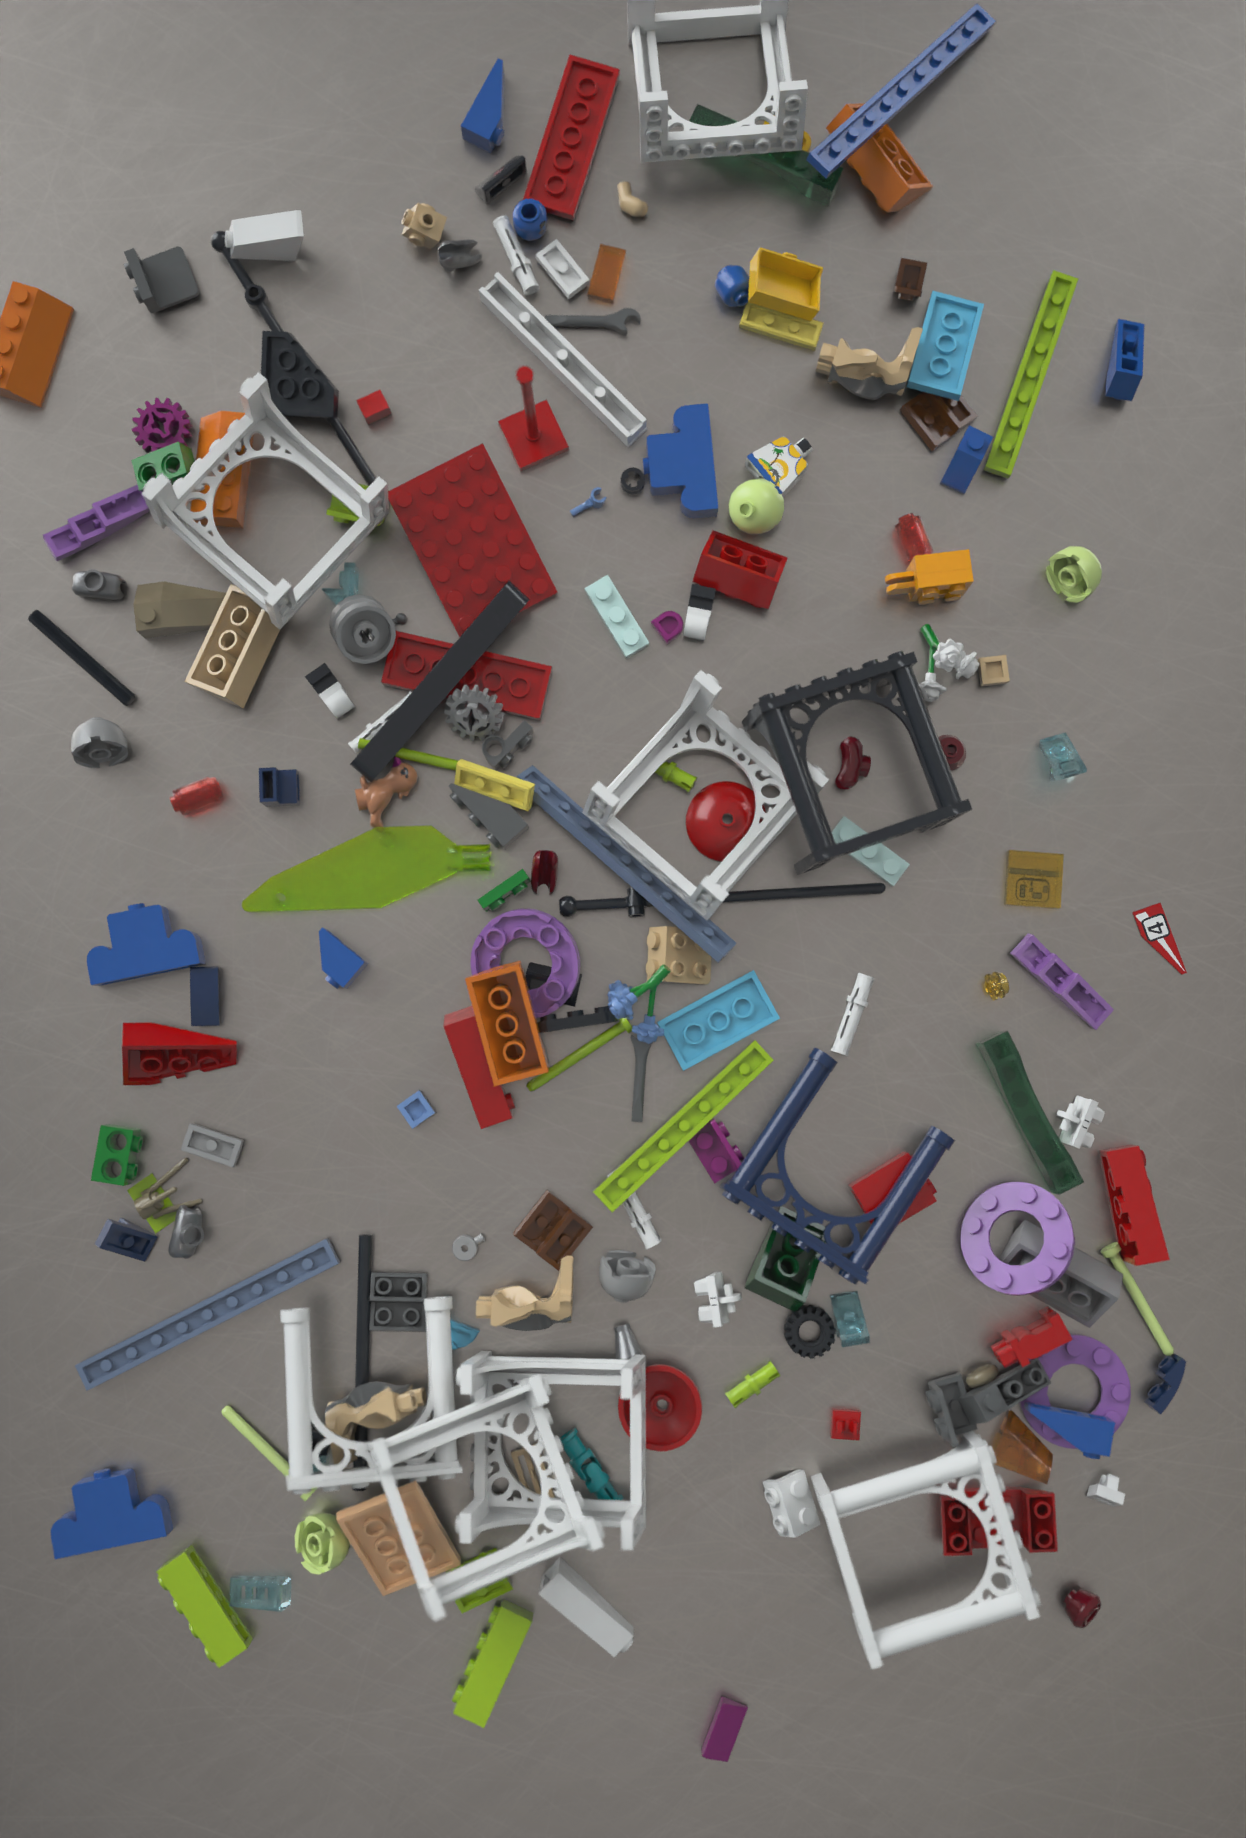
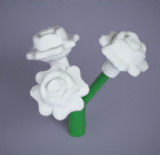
M925 624L920 628V631L930 646L928 673L925 674V681L920 683L919 687L924 700L933 702L938 700L939 695H942L947 690L946 687L936 682L934 664L937 668H943L947 672H950L953 667L956 668L957 680L961 676L969 679L978 670L980 664L976 660L977 652L966 655L963 651V644L955 643L952 639H948L946 644L940 643L930 624Z

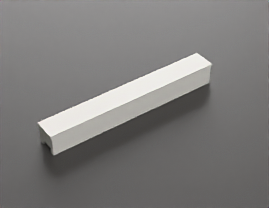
M499 272L494 275V279L485 288L482 286L479 289L480 301L627 447H630L647 430V419Z

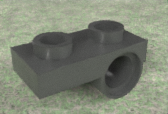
M524 720L506 740L496 735L487 737L482 743V752L488 764L496 771L500 767L506 768L514 759L512 754L519 747L524 749L533 740L531 736L534 733L533 728ZM492 744H499L502 746V752L497 756H491L488 754V748Z

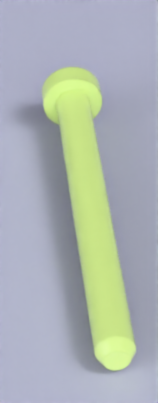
M1114 1242L1105 1246L1100 1252L1104 1258L1110 1259L1118 1272L1123 1274L1122 1282L1163 1354L1171 1356L1174 1353V1348L1120 1256V1245L1118 1242Z
M225 1406L221 1411L222 1415L285 1477L289 1475V1463L231 1406ZM311 1488V1492L302 1494L301 1498L306 1502L317 1488Z

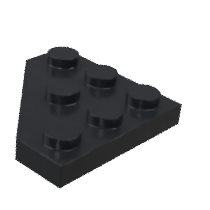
M262 331L261 375L267 379L271 400L283 416L338 419V389L293 334L285 331Z

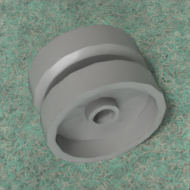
M362 594L348 596L338 602L331 612L329 620L330 633L343 655L351 661L362 664L377 662L392 649L396 638L395 624L382 604L373 597Z

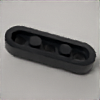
M609 1006L594 1008L595 1013L584 1015L583 1010L567 1012V1017L560 1019L556 1018V1014L540 1017V1022H537L539 1032L545 1033L618 1022V1019L611 1013Z

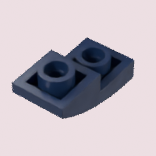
M218 966L190 967L191 1026L220 1025Z
M1174 1353L1171 1356H1166L1159 1363V1369L1155 1374L1163 1382L1153 1386L1147 1394L1148 1398L1144 1401L1152 1410L1160 1415L1174 1398L1185 1371L1186 1361Z

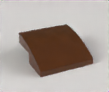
M922 392L900 408V412L931 451L947 442L978 417L962 395L959 401Z
M546 1190L515 1229L513 1235L559 1271L561 1258L572 1255L593 1226L558 1197Z

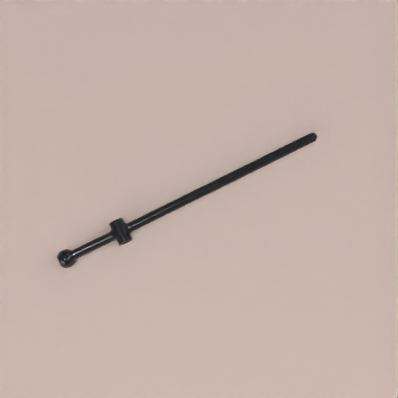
M225 231L215 232L211 237V246L215 251L224 255L246 290L245 299L247 304L252 309L259 311L271 331H283L267 305L268 297L265 290L253 283L239 259L231 258L230 248H226ZM326 418L366 483L370 486L377 478L339 418Z
M883 883L730 891L722 903L880 894L885 891L886 886ZM634 888L627 889V896L625 898L576 900L572 896H563L559 899L560 914L565 917L573 916L576 914V911L622 908L628 909L629 917L645 916V908L654 907Z

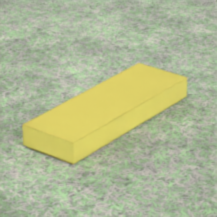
M748 302L745 305L739 328L815 351L824 323L817 320L808 321Z
M463 759L457 762L455 785L525 811H529L532 808L534 783Z

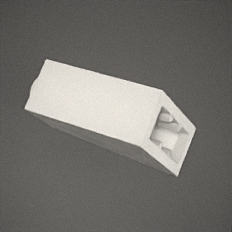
M301 210L232 220L230 230L225 231L226 248H230L231 258L296 261L304 237Z

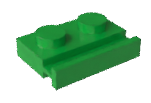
M521 869L477 899V901L486 912L490 909L495 911L505 904L504 900L512 894L516 896L527 889V884L531 882L530 878Z

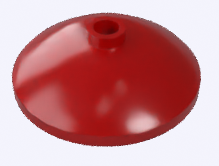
M722 781L704 787L695 795L687 810L686 830L692 845L699 853L717 862H722L752 825L756 808L754 791L737 782ZM762 805V809L766 813L765 807ZM730 815L733 821L730 824H725L722 817Z
M650 1365L646 1367V1449L652 1451L674 1450L687 1443L698 1429L702 1418L701 1396L692 1379L681 1370L669 1365ZM620 1392L618 1414L623 1429L630 1437V1399H621ZM661 1399L665 1400L668 1405L667 1408H660L658 1401Z

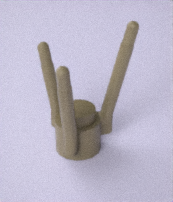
M184 1158L150 1188L142 1191V1197L134 1200L135 1208L143 1219L151 1216L157 1219L162 1215L176 1212L180 1205H186L190 1208L202 1204V1199H197L161 1209L164 1207L163 1200L177 1192V1188L173 1187L161 1194L154 1192L188 1163V1158Z

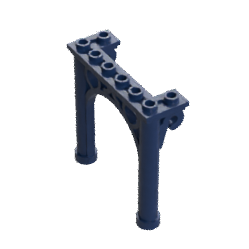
M814 1047L808 1056L810 1060L731 1180L728 1179L726 1183L722 1182L719 1187L725 1190L722 1196L737 1205L740 1201L750 1207L747 1212L760 1221L766 1217L773 1222L771 1228L785 1237L789 1233L797 1238L794 1244L808 1253L813 1249L820 1254L819 1261L833 1269L834 1265L840 1268L838 1274L855 1285L858 1281L866 1284L868 1282L866 1277L869 1274V1269L946 1150L949 1151L955 1140L940 1129L931 1126L885 1199L876 1208L865 1214L842 1217L831 1215L815 1208L802 1198L792 1185L786 1171L784 1159L788 1137L838 1063L831 1056ZM776 1153L778 1173L762 1175V1172ZM780 1179L782 1181L785 1194L781 1200L772 1201L763 1194L762 1184L765 1180ZM754 1185L757 1197L750 1193ZM791 1196L795 1200L791 1203L796 1210L795 1222L782 1215L773 1207L785 1205ZM803 1209H805L807 1212L811 1213L814 1216L809 1215L805 1217ZM874 1219L860 1241V1234L855 1224ZM824 1220L829 1221L823 1230V1238L826 1243L816 1238L804 1228L811 1223L823 1225ZM847 1224L852 1232L853 1240L849 1246L840 1247L831 1240L830 1232L836 1225ZM852 1252L849 1259L842 1255V1253Z

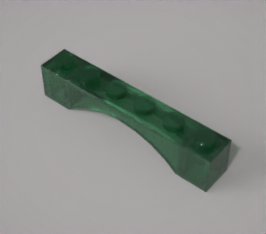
M699 104L696 105L689 120L692 123L704 126H725L738 122ZM804 150L735 156L756 163L776 173L796 187L804 196L828 207L838 189L844 169L839 166L831 175L825 178L806 160L809 153Z
M1000 1031L978 1042L977 1045L1051 1193L1060 1195L1084 1183L1072 1157L1051 1126L1034 1093L1021 1056L1009 1032Z

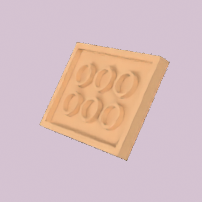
M417 1481L398 1487V1492L429 1578L460 1566V1555ZM385 1493L336 1512V1521L383 1596L416 1583Z

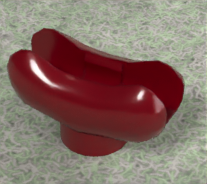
M852 736L847 737L840 744L842 765L835 779V784L839 789L844 790L854 787L858 782L859 776L866 778L871 766V757L863 755L862 743L859 739Z
M539 850L534 854L532 861L531 888L537 894L538 887L545 884L548 886L549 895H551L556 889L558 856L554 851Z

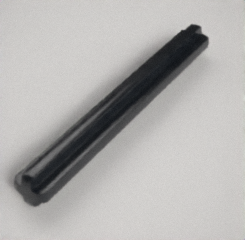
M34 610L29 615V622L122 704L129 706L134 701L135 694L39 610Z

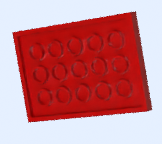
M483 443L388 491L389 502L459 638L508 581L530 599L520 612L558 593Z

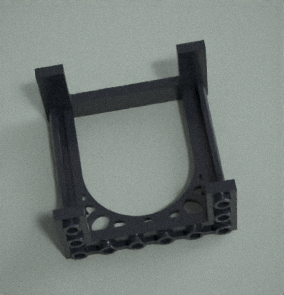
M899 651L887 657L888 660L880 663L878 659H874L862 664V668L855 671L850 667L837 672V676L827 679L826 676L818 677L811 681V685L801 687L800 684L785 689V693L775 696V693L763 695L758 698L759 702L753 705V709L747 712L748 715L743 719L742 724L745 732L752 729L758 730L771 746L780 765L811 850L809 855L794 864L797 875L823 867L835 858L920 829L921 832H925L946 825L972 810L969 799L961 800L912 668L918 662L914 652L904 654L903 651ZM868 685V693L860 692V686L863 689ZM890 685V692L886 697L881 698L877 695L876 689ZM841 693L842 699H837L835 694ZM897 693L899 697L896 700L900 703V706L894 705L891 701ZM815 701H817L819 703V709L812 710L807 705H813L816 703ZM847 701H868L891 711L906 727L937 810L836 844L807 765V740L815 721L827 709ZM801 709L807 714L808 722L804 724L797 723L791 718L790 710ZM791 729L801 731V738L796 739L795 731L792 733Z

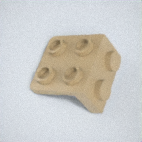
M649 927V934L647 936V981L664 964L671 972L662 982L702 985L710 983L711 956L678 927Z

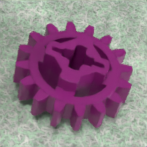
M157 397L155 398V404L151 405L146 401L145 405L147 408L145 410L137 409L140 417L132 419L135 425H137V427L132 428V432L137 436L135 438L139 446L143 445L142 449L146 453H149L151 450L152 452L176 442L188 446L184 439L192 438V434L187 429L193 426L190 420H187L189 417L186 410H182L178 402L173 405L172 401L166 398L164 403H162ZM159 421L164 425L166 434L160 429Z

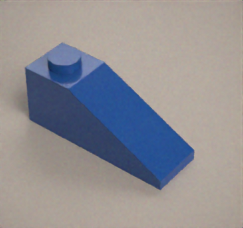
M499 58L496 60L461 124L463 140L489 153L492 152L495 145L498 146L504 136L503 60Z
M1118 319L1107 372L1105 396L1117 400H1133L1143 377V323Z
M1024 1403L1026 1410L1082 1451L1083 1456L1092 1459H1100L1101 1455L1110 1457L1115 1422L1110 1418L1035 1403Z

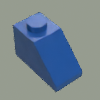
M969 425L940 483L965 494L993 436Z
M322 927L319 930L322 971L327 974L325 980L336 989L340 986L348 989L368 963L329 930Z

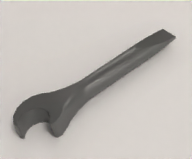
M624 308L616 313L603 316L545 315V319L552 326L605 327L618 331L623 335L628 334V329L625 327V323L628 320H636L639 324L641 322L639 313L632 308Z
M631 1035L630 1039L635 1051L632 1121L642 1122L646 1062L652 1043L641 1042Z

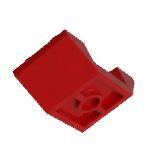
M1005 1487V1492H1001L1004 1503L1008 1502L1014 1515V1520L1010 1521L1013 1532L1018 1531L1023 1547L1029 1553L1058 1552L1055 1494L1053 1492L1024 1487ZM980 1488L964 1489V1494L966 1497H973ZM986 1495L978 1502L980 1510L988 1508V1506L984 1505ZM941 1496L943 1555H973L972 1549L988 1548L984 1527L972 1509L952 1496ZM993 1528L990 1530V1535L994 1536L997 1534V1529Z

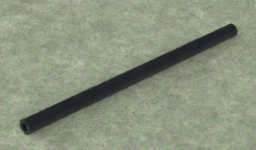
M370 1234L359 1235L355 1388L369 1383L370 1285L373 1235ZM360 1424L357 1425L354 1435L355 1441L368 1442V1427ZM357 1456V1460L353 1462V1468L367 1466V1460L362 1456ZM365 1487V1488H352V1490H353V1491H365L367 1487Z

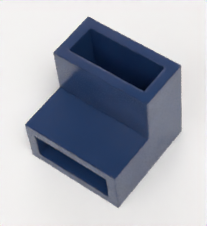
M276 767L259 768L260 803L266 807L300 806L299 771L296 769L279 770Z

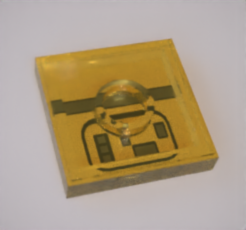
M1008 850L1004 905L1060 909L1064 854Z

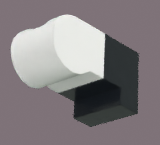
M692 584L683 636L705 640L716 591L715 588Z
M323 663L305 676L337 719L355 707L326 663Z

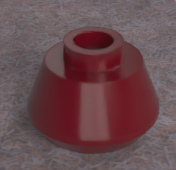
M939 736L938 738L951 771H954L965 761V745L956 736Z
M1083 1589L1077 1592L1072 1590L1064 1600L1066 1605L1065 1612L1075 1628H1085L1089 1625L1101 1608L1099 1596Z

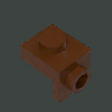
M906 258L900 259L894 286V292L899 293L898 298L914 301L915 296L921 297L927 262Z

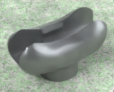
M470 239L443 241L437 248L440 264L447 271L477 264L482 259V254L472 256L471 250L478 243Z
M97 570L79 571L73 576L72 591L81 597L116 600L124 596L120 590V584L125 583V580L117 574L99 572Z
M180 1205L176 1212L173 1233L168 1248V1253L173 1258H190L194 1254L196 1247L203 1241L204 1231L201 1228L202 1213L197 1206L190 1209L186 1205Z

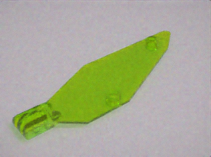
M432 825L375 827L270 877L243 900L242 908L247 912L381 908L457 872L491 871L490 864H467L489 862L491 860L490 854L464 853L489 851L490 844L456 845ZM278 893L284 894L285 897H286V900H285V901H280V900L277 898V894H278Z

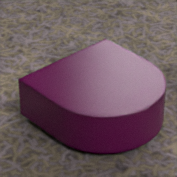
M666 611L651 621L652 626L666 645L682 633L683 619L674 611Z

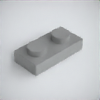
M190 1123L181 1150L230 1167H235L244 1140Z

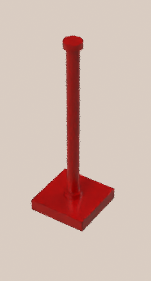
M522 366L516 372L517 381L521 385L524 410L498 421L520 472L569 451V446L547 399L537 404L534 402L532 388L534 373L528 366Z

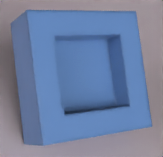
M421 1090L397 1105V1108L412 1129L436 1113Z

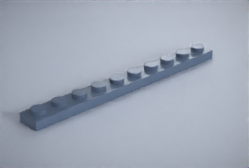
M532 765L516 777L534 783L533 801L718 963L734 948L737 943L710 919L708 921L705 920L582 813L583 809L537 768Z
M326 1238L78 1363L75 1367L88 1391L339 1264L340 1261L329 1238Z

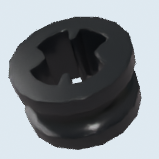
M634 467L626 469L621 475L623 491L630 495H637L643 490L645 485L643 472ZM629 476H634V479L639 478L637 486L631 487V483L629 485L626 484L629 481Z

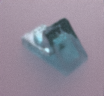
M344 562V571L339 573V586L343 587V589L322 588L326 597L335 606L348 596L358 595L359 569L356 563Z
M1066 732L1040 740V749L1050 765L1051 781L1087 772L1084 762Z
M858 1291L831 1295L830 1300L836 1335L840 1338L841 1346L848 1347L870 1343Z

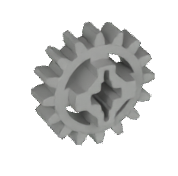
M464 685L462 691L456 688L453 694L449 695L444 709V713L448 715L445 721L446 723H453L452 731H461V738L467 734L470 736L471 741H474L475 736L484 741L486 735L492 736L496 731L500 730L505 714L501 712L503 704L495 703L498 696L496 694L489 696L488 688H485L482 692L479 691L478 685H475L473 690Z

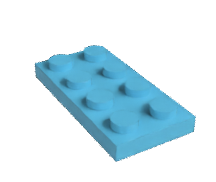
M932 291L922 326V334L906 387L959 401L984 304Z
M753 970L658 1021L657 1024L660 1028L664 1029V1037L684 1071L775 1022L780 1017Z

